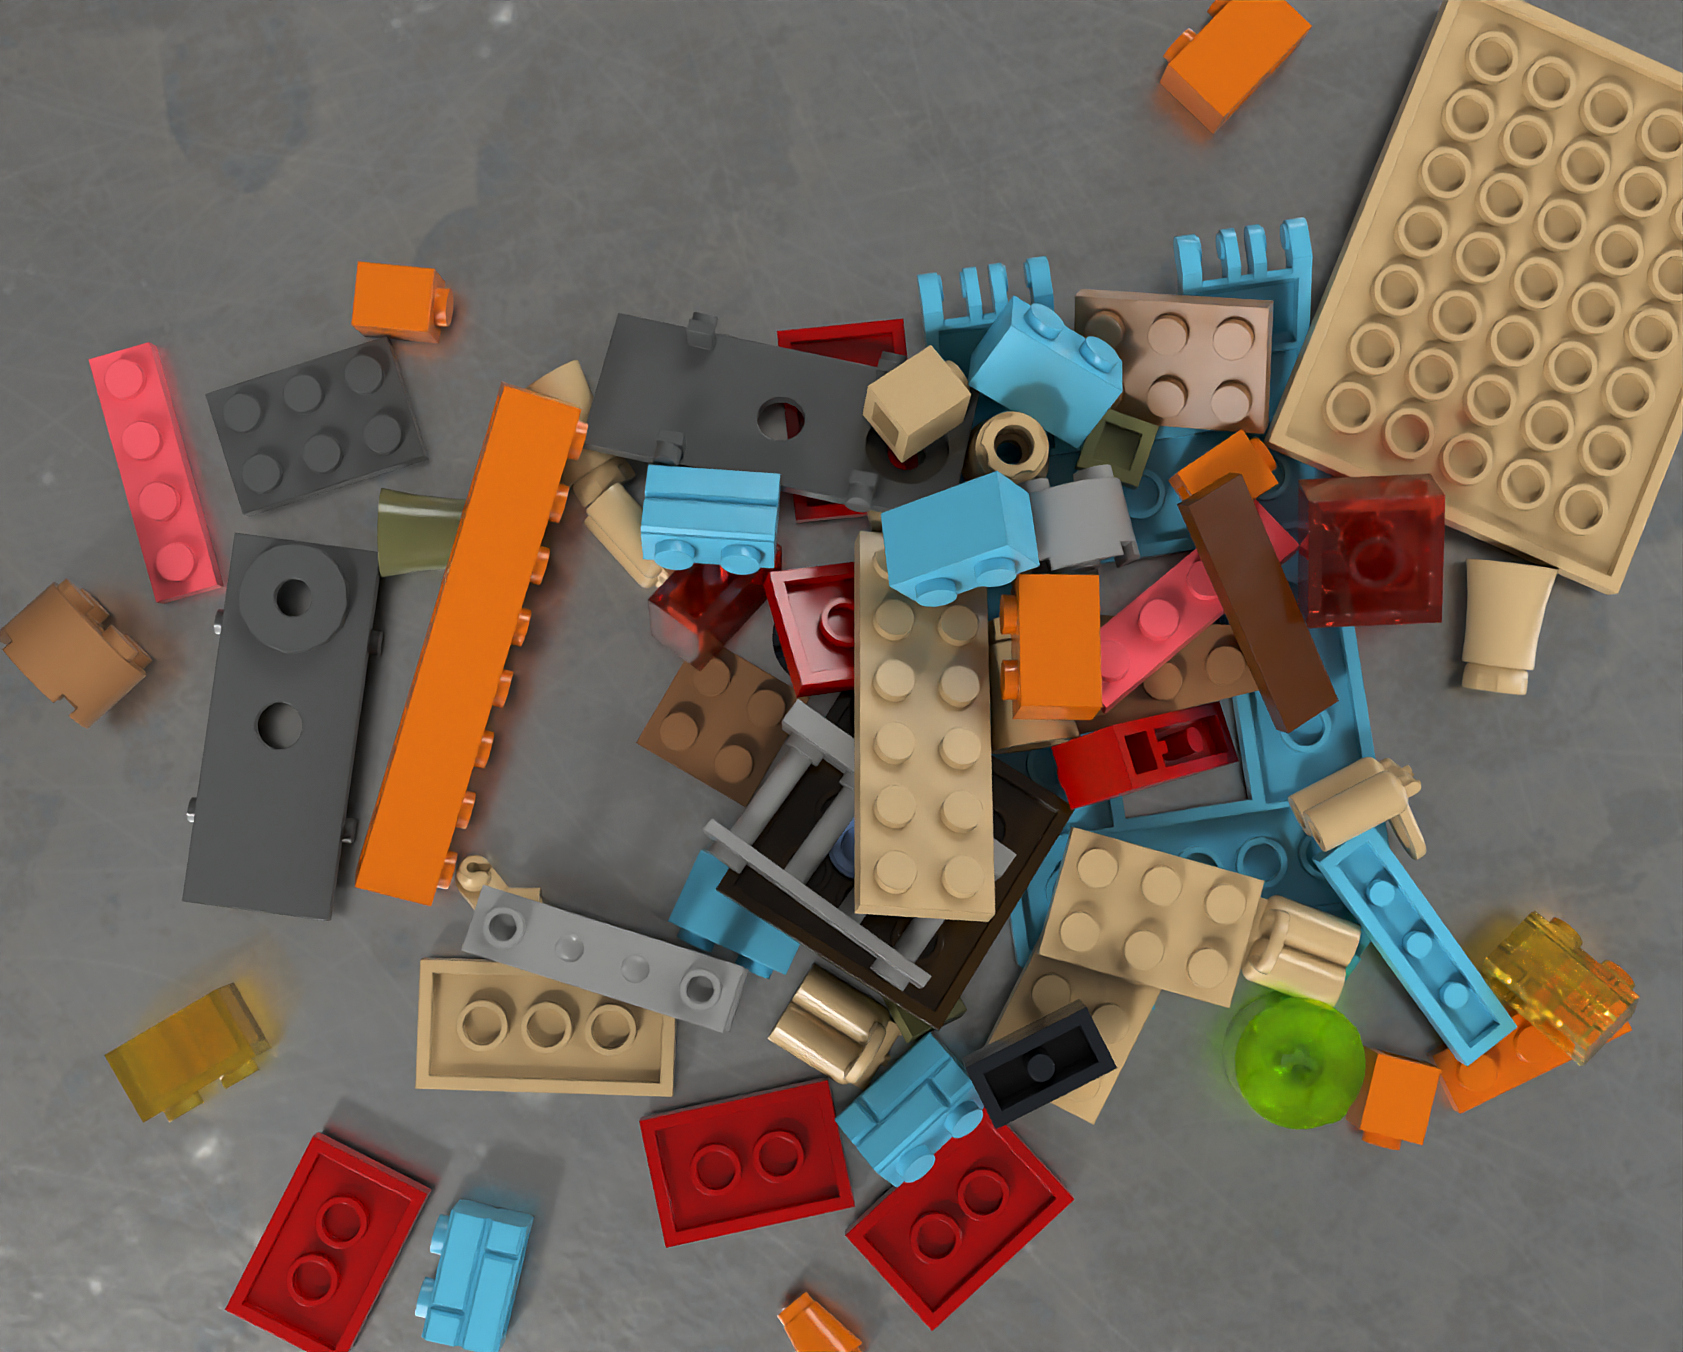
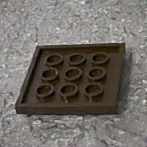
M854 690L840 693L825 718L852 738H854ZM991 755L993 838L1017 855L1004 874L995 881V915L989 922L944 920L914 963L931 975L926 985L920 989L909 982L906 988L901 991L883 979L870 968L877 959L748 865L743 868L740 874L729 868L717 886L716 891L931 1028L939 1031L1075 809L1071 810L1068 802ZM824 759L821 760L818 766L810 764L751 847L784 870L843 788L839 781L844 773ZM827 854L805 886L836 908H839L854 887V879L841 874L833 866L829 854ZM867 914L860 925L893 948L914 917Z

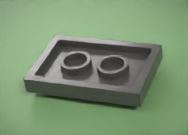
M387 336L205 394L242 513L248 517L429 459L392 342Z

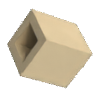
M930 345L868 386L863 416L902 463L964 421L971 397L970 387L962 370L953 361H944L933 346Z

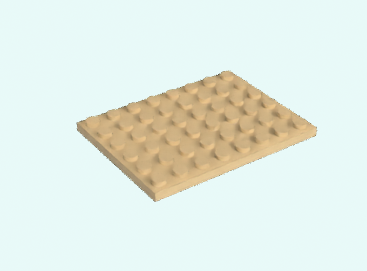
M1443 0L1263 443L1272 450L1539 566L1558 569V574L1606 595L1618 594L1683 431V73L1523 0Z

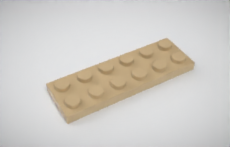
M859 531L854 542L855 913L989 922L995 915L987 587L980 586L957 594L956 600L947 605L938 607L922 606L889 586L883 533Z

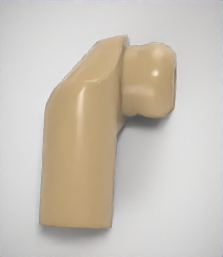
M467 856L457 866L455 876L456 887L474 910L483 885L543 903L541 887L509 888L488 860L482 856Z

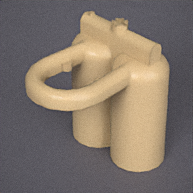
M619 482L615 483L589 506L586 511L589 516L585 519L584 524L639 585L644 588L656 586L665 594H673L683 585L679 580L681 570L666 569L656 564L654 560L643 559L641 542L643 508Z
M1364 757L1288 796V802L1298 823L1309 837H1314L1324 852L1388 820L1399 842L1412 859L1418 860L1426 853L1425 841L1408 805V798L1421 790V782L1419 779L1413 778L1414 773L1408 765L1401 768L1390 758H1384L1378 762L1372 757Z
M1274 895L1268 899L1260 897L1240 969L1244 977L1251 982L1327 1010H1332L1343 989L1346 976L1345 968L1351 962L1358 947L1361 926L1360 924L1280 895Z
M813 963L767 1039L841 1085L852 1083L865 1091L880 1065L887 1066V1061L891 1059L888 1052L898 1036L902 1034L896 1022L890 1019V1013L886 1007Z

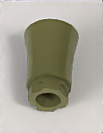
M381 488L377 520L378 563L381 577L418 571L445 570L466 499L417 495Z

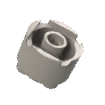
M1098 465L1080 470L1072 475L1074 482L1050 487L1048 478H1038L1017 484L1027 491L1030 496L1040 566L1018 574L1099 575L1098 568L1101 567L1100 561L1114 557L1116 567L1120 568L1140 557L1121 481L1119 478L1114 477L1111 465ZM1016 578L1011 582L1012 587L1014 585Z

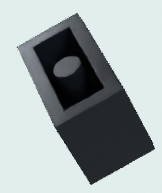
M1080 999L962 1058L964 1067L995 1129L1117 1068L1087 1007Z

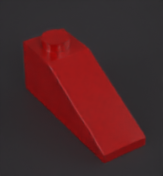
M1220 701L1111 725L1051 747L1058 767V779L1066 792L1071 810L1239 762Z

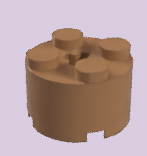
M66 578L60 584L53 582L2 627L0 629V642L6 644L2 650L48 699L55 703L57 700L61 701L65 697L75 708L68 716L82 727L88 729L147 676L144 668L153 660L128 634L122 635L112 625L106 629L101 623L110 616L108 612L85 589L81 588L79 590Z

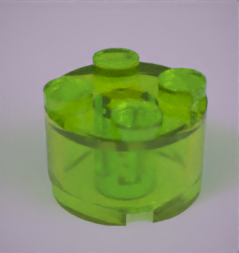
M1278 991L1269 992L1260 996V998L1250 1003L1244 1009H1241L1232 1018L1223 1040V1067L1235 1092L1260 1116L1281 1127L1312 1129L1341 1120L1355 1101L1363 1084L1366 1068L1365 1052L1357 1028L1341 1012L1321 1001L1292 997ZM1297 1048L1304 1053V1059L1302 1064H1295L1292 1070L1281 1064L1283 1054H1294Z

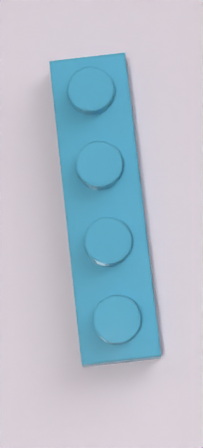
M1375 827L1327 852L1322 850L1312 858L1457 1061L1469 1066L1518 1027Z

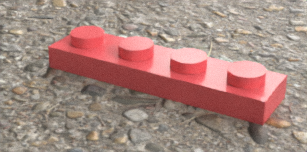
M147 342L88 359L156 602L165 604L224 587L157 346Z
M1255 499L1253 502L1282 566L1296 554L1300 545ZM1197 549L1193 550L1100 628L1102 708L1100 710L1104 714L1225 614Z

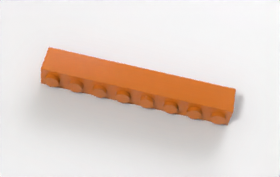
M501 381L355 873L356 888L427 906H432L437 887L449 888L458 853L448 849L455 827L467 828L476 797V792L467 790L473 767L485 768L493 744L494 732L485 730L491 707L503 708L512 681L513 671L503 669L510 645L522 646L528 630L531 610L522 607L529 583L540 585L547 567L550 548L541 546V542L548 521L559 523L567 501L569 486L560 483L567 458L578 461L585 442L588 423L578 421L582 409L576 404Z

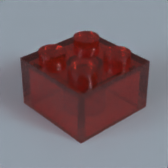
M1431 473L1298 480V543L1300 545L1298 548V605L1308 628L1442 623L1446 495Z

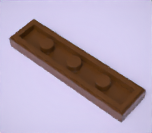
M1229 472L1178 503L1177 506L1274 726L1276 730L1290 733L1339 700L1242 474Z

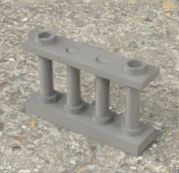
M797 699L782 720V730L791 735L785 743L789 750L730 831L711 818L704 827V833L714 842L707 851L739 874L748 865L872 954L877 959L870 968L899 990L903 991L909 982L919 989L923 988L931 978V975L914 963L945 919L914 917L892 948L860 925L867 914L855 913L854 887L839 908H836L805 886L854 818L855 739ZM824 759L844 773L839 781L843 788L783 870L751 846L810 764L818 766L821 760ZM993 838L994 880L996 881L1004 874L1017 854Z
M486 885L482 886L461 949L474 955L724 1033V1031L730 1032L749 973V969Z

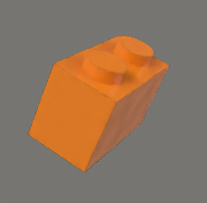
M1215 0L1207 10V13L1213 19L1198 34L1191 28L1185 30L1163 55L1169 64L1159 83L1212 134L1300 46L1311 29L1312 25L1285 0Z
M1018 574L1011 589V595L1002 594L1000 599L1001 635H1011L1012 660H1002L1000 689L1002 700H1012V719L1092 720L1102 708L1099 575Z

